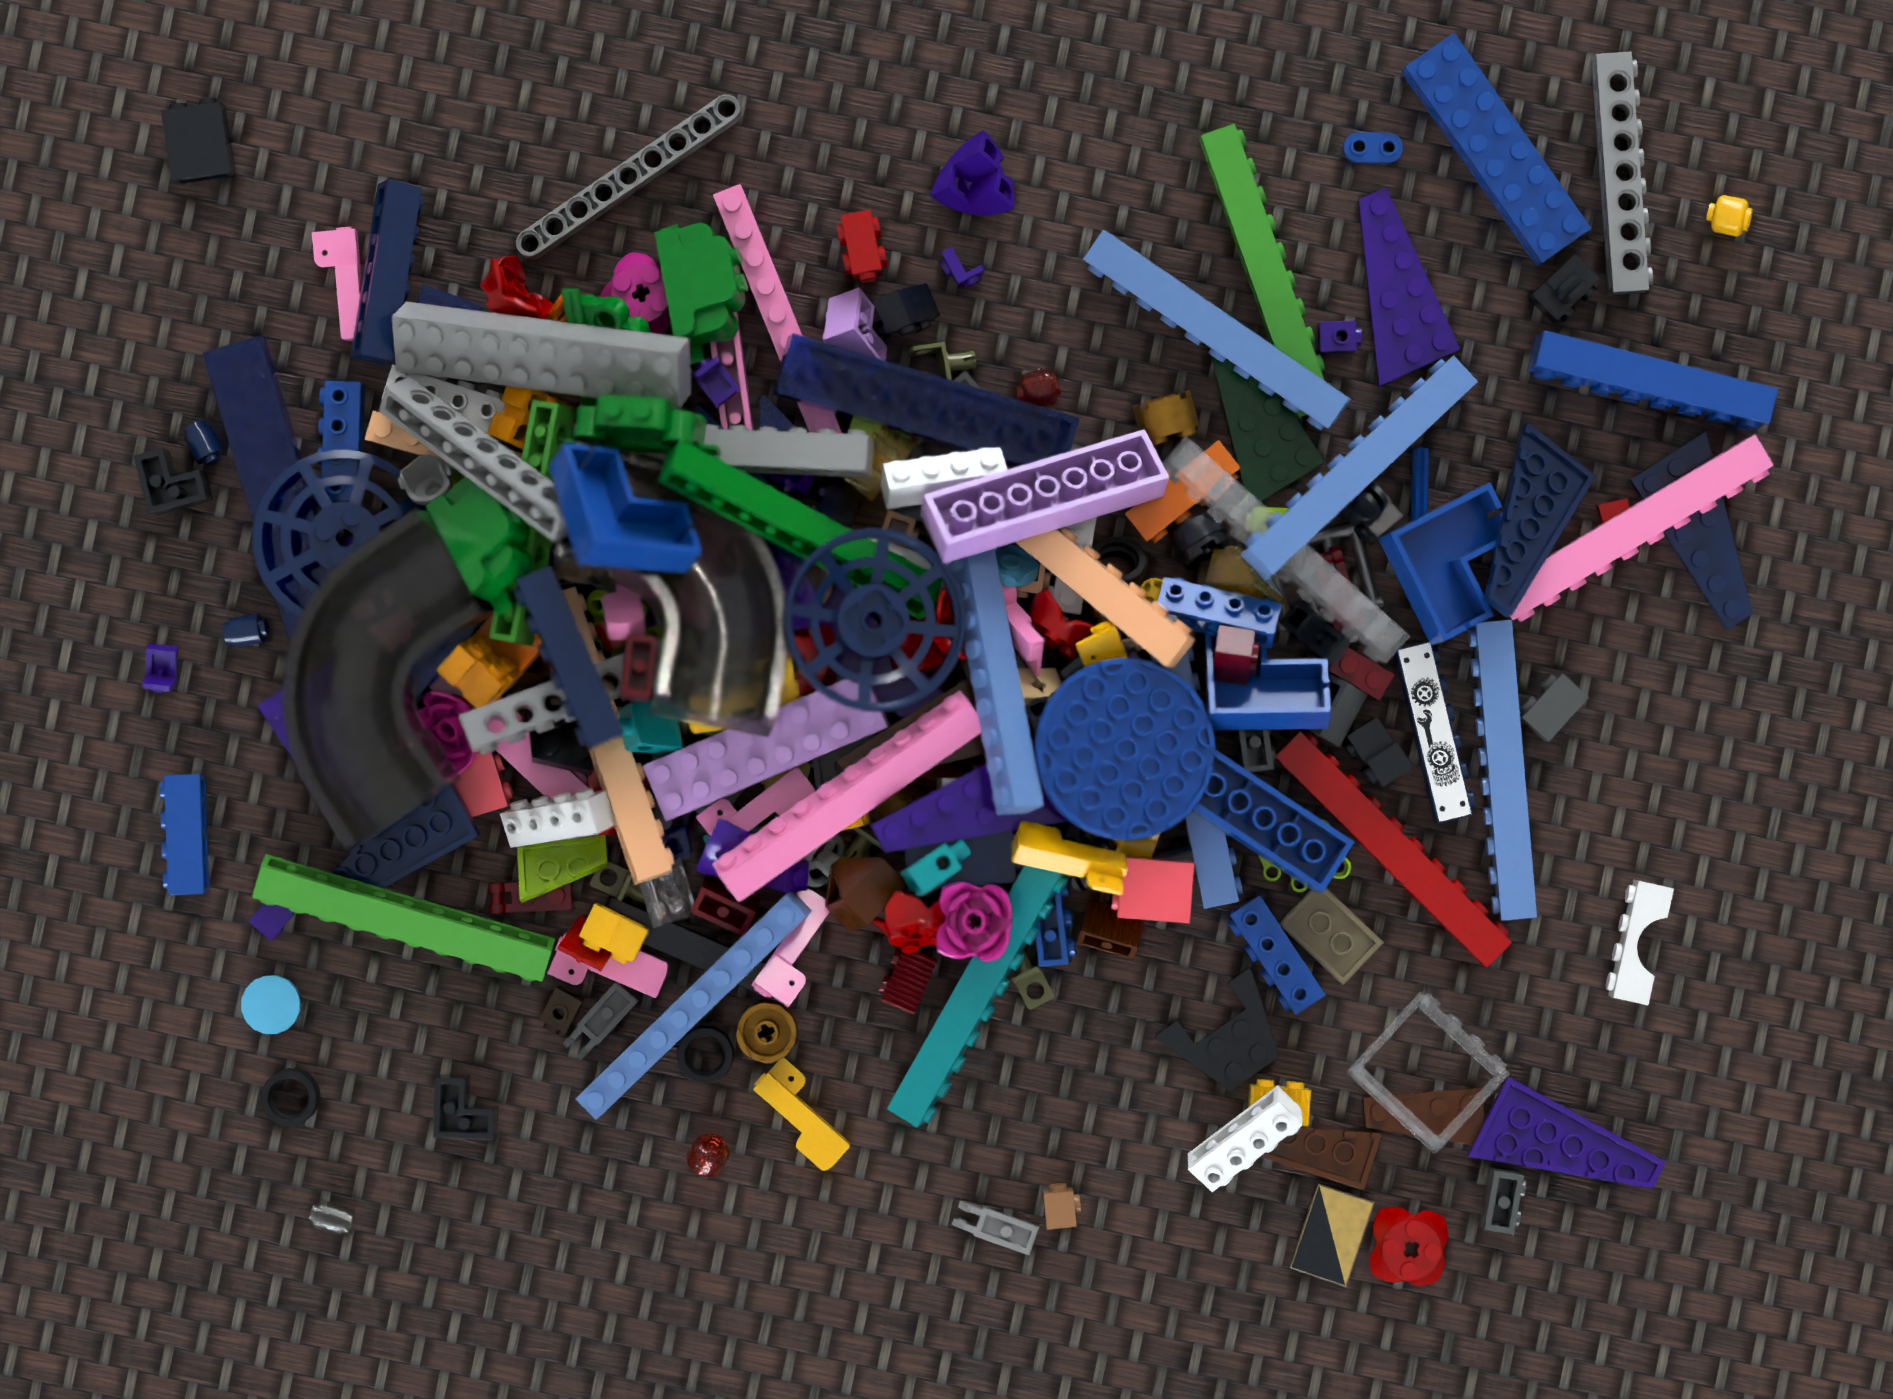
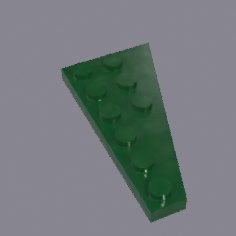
M1228 311L1227 314L1233 317L1231 312ZM1210 354L1234 454L1238 465L1241 467L1239 475L1249 510L1324 463V460L1294 412L1282 404L1284 401L1282 396L1276 392L1273 396H1270L1257 387L1260 381L1250 375L1248 379L1242 377L1233 370L1235 367L1234 363L1228 359L1221 362Z

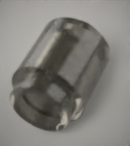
M321 1199L320 1204H313L308 1220L314 1221L312 1228L339 1236L341 1233L348 1235L355 1212L348 1210V1206Z

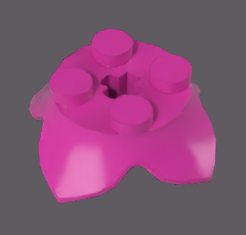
M633 252L625 255L617 263L614 269V276L604 287L600 297H618L622 299L629 307L630 316L642 317L648 322L650 333L663 335L667 331L671 320L661 266L657 265L646 254ZM640 287L650 291V294L645 296L646 301L640 302L639 298L634 299V294L638 293L637 289Z
M435 690L429 691L423 697L425 707L411 717L404 737L422 749L438 750L439 757L446 770L456 776L471 765L477 753H472L461 726L459 715L476 708L461 695Z
M955 882L944 885L941 890L939 903L940 909L945 915V921L938 928L936 935L937 952L954 959H963L970 956H977L979 960L985 962L999 959L1008 946L1010 930L1013 926L1011 919L1012 907L1007 893L995 885L977 887L967 882ZM975 916H981V927H975L974 923L977 922Z

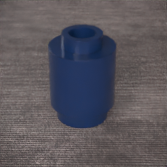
M205 420L194 422L183 430L186 435L184 440L197 464L204 463L207 467L221 460L220 455L224 452V449L211 425H207Z
M259 613L230 618L228 622L223 623L224 640L228 646L234 645V647L264 643L265 637L269 636L268 621L266 618L262 619Z

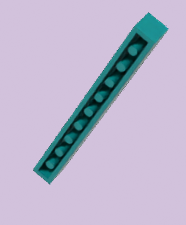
M1027 865L1023 867L1008 894L1012 907L1011 919L1013 926L1010 930V939L1004 954L999 959L989 962L981 961L977 956L972 957L888 1105L887 1110L916 1128L925 1122L927 1124L931 1122L937 1112V1108L934 1105L939 1097L943 1099L952 1085L949 1082L953 1072L958 1073L966 1061V1057L963 1055L967 1047L972 1048L981 1034L978 1031L982 1021L987 1022L993 1014L995 1006L992 1004L997 995L1001 997L1010 983L1007 980L1008 975L1012 969L1016 971L1022 963L1024 955L1021 953L1026 944L1031 945L1038 935L1039 929L1036 928L1041 918L1045 920L1054 906L1051 903L1053 896L1056 892L1060 894L1069 879L1065 876L1066 874Z

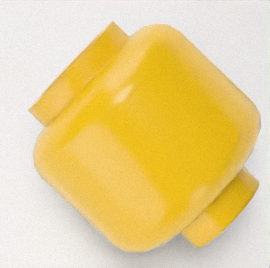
M1722 195L1717 199L1716 204L1710 203L1706 220L1712 221L1711 228L1713 232L1738 237L1743 231H1748L1753 208H1749L1748 201L1745 199Z

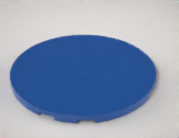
M1114 658L1099 661L1078 670L1068 677L1051 695L1041 713L1036 729L1035 762L1040 782L1048 798L1055 808L1071 823L1086 832L1103 838L1114 840L1143 839L1172 828L1182 821L1199 803L1213 772L1215 737L1212 723H1210L1202 700L1193 688L1179 675L1162 665L1148 660Z

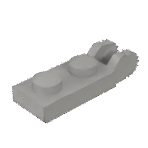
M966 1201L959 1202L958 1207L961 1210L979 1215L977 1225H974L964 1219L954 1218L953 1226L971 1232L973 1236L1030 1255L1039 1230L1038 1225L985 1206L981 1208Z

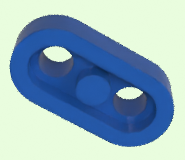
M1355 132L1350 134L1343 143L1345 158L1352 163L1392 164L1400 158L1403 152L1401 139L1393 133ZM1361 142L1364 150L1361 152L1355 151L1354 143ZM1391 143L1394 148L1393 152H1385L1383 145Z

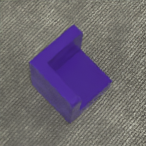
M263 904L248 922L272 941L277 939L283 932L282 928L293 917L294 912L283 906Z

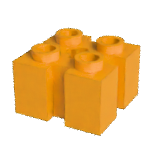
M506 386L500 400L506 404L501 414L495 412L487 434L523 450L532 400L559 403L570 408L574 407L539 390Z
M478 634L458 644L436 669L453 687L457 686L464 693L463 696L476 709L497 701L521 675L515 670L516 666L510 659L504 656L500 659L493 653L494 645L492 642Z

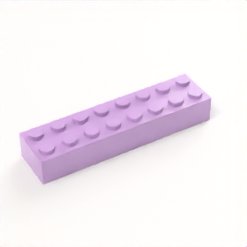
M1144 429L925 494L920 515L943 563H947L1164 497L1169 476Z
M844 679L828 686L833 692L848 699L858 701L859 683ZM871 685L870 703H880L875 689ZM816 691L645 764L643 769L665 821H670L889 728L890 725L884 711L872 712L848 708Z

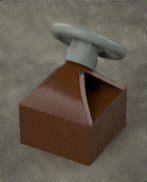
M836 834L826 841L827 843L823 851L816 858L812 859L815 852L822 845L802 859L809 861V871L817 868L824 874L819 878H812L808 872V886L820 887L828 883L825 907L851 932L868 926L885 908L886 903L894 892L901 891L907 883L883 858H845L843 855L846 851L845 842L839 834ZM835 845L837 846V854L832 852Z

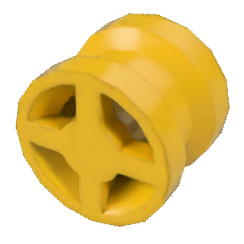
M1150 578L1140 586L1146 592L1143 597L1151 604L1154 601L1158 602L1163 583L1161 579Z

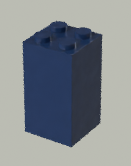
M1017 830L962 839L970 849L971 855L959 862L962 867L961 870L933 889L942 888L944 885L955 882H967L973 885L1015 882L1016 875L1021 873V864L1012 862V841ZM959 840L905 849L906 868L938 846L946 843L950 847ZM938 859L936 865L941 870L944 868V862Z

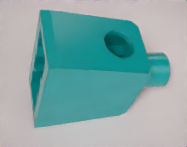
M672 692L652 696L648 703L634 701L619 710L618 720L624 732L622 737L625 749L628 752L669 755L683 747Z
M962 839L950 847L944 843L901 871L900 875L915 896H923L961 870L962 867L959 862L971 855V851ZM938 859L944 862V868L941 870L936 865Z

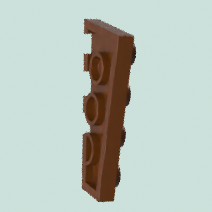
M1481 1087L1362 1097L1364 1126L1366 1128L1472 1145L1485 1120Z
M1300 1127L1294 1135H1288L1278 1143L1274 1150L1269 1153L1265 1152L1260 1157L1364 1190L1382 1133Z

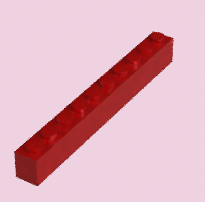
M1297 731L1275 753L1276 761L1482 966L1487 968L1512 943L1507 938L1510 932L1499 921L1493 924L1486 917L1489 911L1478 900L1472 903L1464 895L1468 890L1457 879L1451 882L1443 874L1446 868L1435 858L1430 861L1422 853L1425 847L1414 837L1409 840L1401 832L1404 829L1403 825L1393 816L1388 819L1380 811L1383 808L1382 804L1371 794L1366 797L1359 790L1362 787L1360 782L1350 773L1345 776L1338 769L1341 764L1329 752L1324 755L1317 748L1320 743L1308 731L1305 734Z

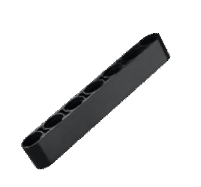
M612 895L608 896L604 905L650 928L644 944L707 971L731 948L729 945L623 899L620 902ZM761 960L738 985L758 993L751 985L767 962ZM790 981L789 984L793 986L794 982ZM773 996L770 997V999L780 1002Z

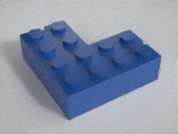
M564 443L550 463L549 469L577 563L687 573L702 552L696 530L691 529L694 524L687 503L633 497L618 449L594 446L589 453V446Z
M1491 483L1477 487L1378 538L1431 645L1444 642L1467 630V628H1471L1494 616L1489 604L1483 600L1484 594L1468 564L1469 560L1495 548L1503 513L1490 518L1486 514L1502 507Z
M1202 633L1206 712L1210 723H1212L1213 730L1328 729L1331 703L1330 689L1328 688L1327 659H1267L1266 648L1259 646L1255 675L1249 674L1247 685L1214 681L1213 665L1218 636Z

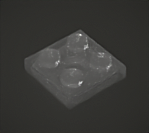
M680 857L674 859V865H671L672 871L669 874L639 883L653 928L695 915L690 912L694 899Z

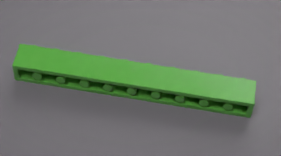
M1235 124L1200 136L1199 142L1268 340L1273 346L1324 380L1322 372L1326 370L1320 354L1315 355L1312 344L1316 343L1314 333L1310 326H1305L1302 316L1306 315L1301 298H1295L1292 289L1296 287L1294 276L1291 270L1286 271L1283 260L1286 259L1285 250L1281 242L1276 243L1273 232L1276 231L1274 219L1271 214L1266 215L1263 206L1264 203H1267L1262 186H1256L1253 177L1257 175L1255 164L1252 158L1247 159L1243 149L1247 147L1242 129L1237 131ZM1300 409L1297 413L1294 412L1297 419L1308 416V414Z
M266 854L261 864L252 898L259 899L260 902L266 905L283 906L297 914L307 913L317 916L324 922H338L347 925L352 930H365L375 933L383 939L393 938L403 941L411 947L431 949L441 956L451 955L461 958L469 964L479 963L486 965L500 973L510 972L520 975L521 978L527 981H543L555 938L268 854Z

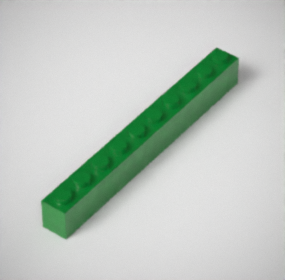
M681 439L667 453L658 478V482L805 560L826 542L853 531ZM869 539L850 541L835 547L830 553L837 564L841 566L858 558L874 557L877 542ZM888 550L887 559L905 566L917 577L928 571L906 560L903 556ZM819 559L815 563V565L826 570V568ZM872 567L857 568L845 573L850 583L857 587L870 584ZM885 569L883 586L899 593L910 584L899 574ZM940 577L926 587L934 607L942 583V578ZM918 594L905 603L911 616L919 620L925 616L924 607Z

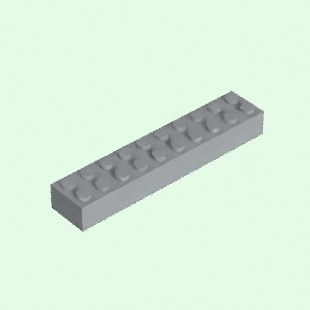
M405 302L392 315L396 371L594 398L600 395L657 397L668 400L676 409H679L691 394L689 338L414 302Z

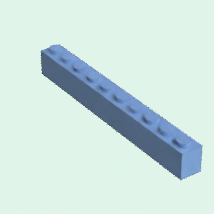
M1102 230L1083 260L1089 263L1087 269L1099 278H1102L1105 274L1114 280L1111 286L1124 295L1128 291L1138 297L1135 302L1149 312L1152 308L1156 309L1162 314L1160 317L1161 321L1173 329L1177 325L1185 329L1187 332L1184 336L1198 346L1202 341L1211 347L1208 352L1221 362L1228 359L1234 363L1235 367L1233 370L1242 377L1248 379L1250 375L1260 381L1257 387L1270 396H1273L1275 392L1284 398L1282 402L1284 406L1295 413L1300 409L1308 414L1307 421L1319 430H1322L1324 426L1331 429L1351 401L1345 394L1108 231Z
M1452 356L1446 362L1441 358L1428 370L1432 375L1426 381L1422 377L1408 389L1412 394L1406 400L1400 396L1388 407L1392 412L1385 419L1380 415L1368 426L1371 432L1365 438L1361 434L1347 446L1351 451L1345 457L1338 454L1327 465L1330 469L1328 473L1324 476L1318 473L1306 484L1309 490L1303 496L1298 492L1285 504L1289 509L1283 515L1276 512L1265 523L1268 527L1265 532L1260 535L1256 531L1244 542L1247 548L1240 555L1264 581L1280 569L1478 382L1455 356Z
M993 548L950 561L949 568L958 583L964 602L966 614L965 653L970 669V679L976 701V712L979 717L997 815L1026 814L1044 806L999 569L995 549Z
M1512 620L1481 622L1468 630V642L1470 647H1474L1475 659H1471L1470 666L1472 677H1477V689H1473V701L1475 707L1479 706L1480 718H1476L1475 725L1477 736H1482V748H1478L1479 765L1484 766L1485 778H1481L1480 784L1482 795H1487V807L1483 808L1484 824L1489 825L1490 837H1486L1485 843L1487 855H1492L1493 866L1488 867L1490 885L1494 884L1495 896H1492L1490 900L1492 914H1497V919L1501 921L1537 918Z
M1191 646L1174 668H1166L1179 675L1196 692V690H1200V682L1197 672L1192 673L1190 661H1194V653ZM1150 654L1151 662L1166 667L1153 655ZM1191 811L1184 818L1188 842L1193 853L1203 902L1202 908L1206 909L1239 902L1238 895L1243 894L1240 877H1234L1232 866L1237 865L1234 848H1228L1226 836L1229 835Z
M788 892L609 1065L576 1100L597 1120L796 928L812 910L794 892Z

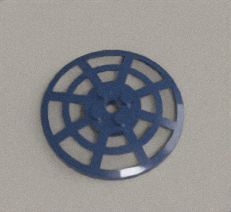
M330 450L315 453L297 461L285 469L271 483L263 495L255 514L252 529V550L255 564L263 583L271 595L286 610L298 618L320 627L357 629L371 626L389 618L401 610L416 595L424 583L431 566L434 550V529L426 506L414 503L410 497L396 503L384 489L368 481L372 464L383 468L397 479L400 477L401 471L386 460L369 453L354 450ZM334 458L361 460L356 477L333 476L319 480L310 465ZM299 471L308 487L303 489L294 498L286 514L267 510L278 489L292 475ZM335 485H353L349 502L334 504L324 488ZM365 489L378 496L388 506V509L373 516L367 509L362 507L361 503ZM313 494L322 510L315 516L312 522L294 517L301 504ZM416 507L421 512L425 528L424 556L407 551L408 531L403 514ZM393 519L397 523L399 533L398 548L381 543L379 527ZM264 522L282 526L280 541L285 564L270 572L265 563L262 549V528ZM291 529L308 534L309 551L296 558L293 557L290 546ZM341 530H347L353 536V542L348 547H342L336 542V534ZM377 554L394 559L389 571L378 582H375L368 566L374 561ZM316 561L317 564L328 571L324 588L312 582L300 569ZM406 563L420 568L416 579L408 591L397 602L388 607L381 590L395 578L402 564ZM357 573L365 587L363 590L354 592H336L340 575ZM292 574L304 588L321 597L316 614L308 612L292 602L275 582ZM370 597L378 612L368 617L353 620L327 618L333 600L339 602L356 601Z
M867 528L850 531L831 539L817 548L804 561L795 574L788 590L784 612V628L787 645L795 664L805 679L817 691L828 699L848 708L860 711L883 712L900 709L918 702L932 693L946 679L962 649L966 614L958 583L947 564L943 563L934 550L920 540L905 533L889 529ZM867 538L877 539L874 557L858 558L839 566L830 553L835 547L850 541ZM890 541L913 549L933 567L920 577H917L905 566L887 559ZM820 559L829 575L818 587L812 600V605L794 603L796 593L803 578L812 565ZM872 567L870 584L857 588L853 587L845 573L857 568ZM885 569L899 574L910 584L899 593L883 586ZM939 577L945 583L951 598L954 625L935 623L934 606L926 587ZM835 582L845 597L840 602L837 610L821 608V602L825 593ZM916 594L919 595L924 607L925 622L909 620V612L905 603ZM869 612L876 613L880 618V625L875 630L869 629L865 624V617ZM793 615L810 618L811 637L819 655L807 665L801 658L795 642ZM819 620L836 623L839 639L827 649L820 635ZM907 633L923 634V640L919 649L909 660L899 646L905 640ZM933 637L952 638L950 649L943 664L936 674L927 681L916 667L928 653ZM847 648L861 656L859 674L846 669L834 658ZM889 654L899 666V669L888 674L872 676L873 658ZM828 665L840 676L859 683L858 701L848 699L833 692L814 675L824 666ZM907 676L918 689L910 695L897 700L870 703L871 685L890 683Z

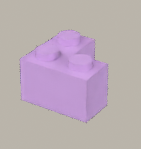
M860 287L829 298L823 333V342L826 348L835 354L841 367L846 369L854 379L885 368L887 346L872 328L875 307Z

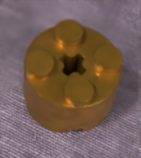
M1190 390L1183 391V398L1180 397V394H1171L1143 402L1144 409H1140V405L1132 406L1139 431L1145 429L1152 445L1168 441L1167 435L1174 433L1179 438L1197 433L1195 427L1199 426Z
M771 1000L760 1001L751 1005L741 1016L736 1032L737 1041L741 1050L748 1057L759 1062L772 1063L784 1058L791 1051L797 1038L798 1026L793 1013L782 1003ZM764 1024L768 1028L773 1027L775 1029L770 1039H768L767 1035H760Z

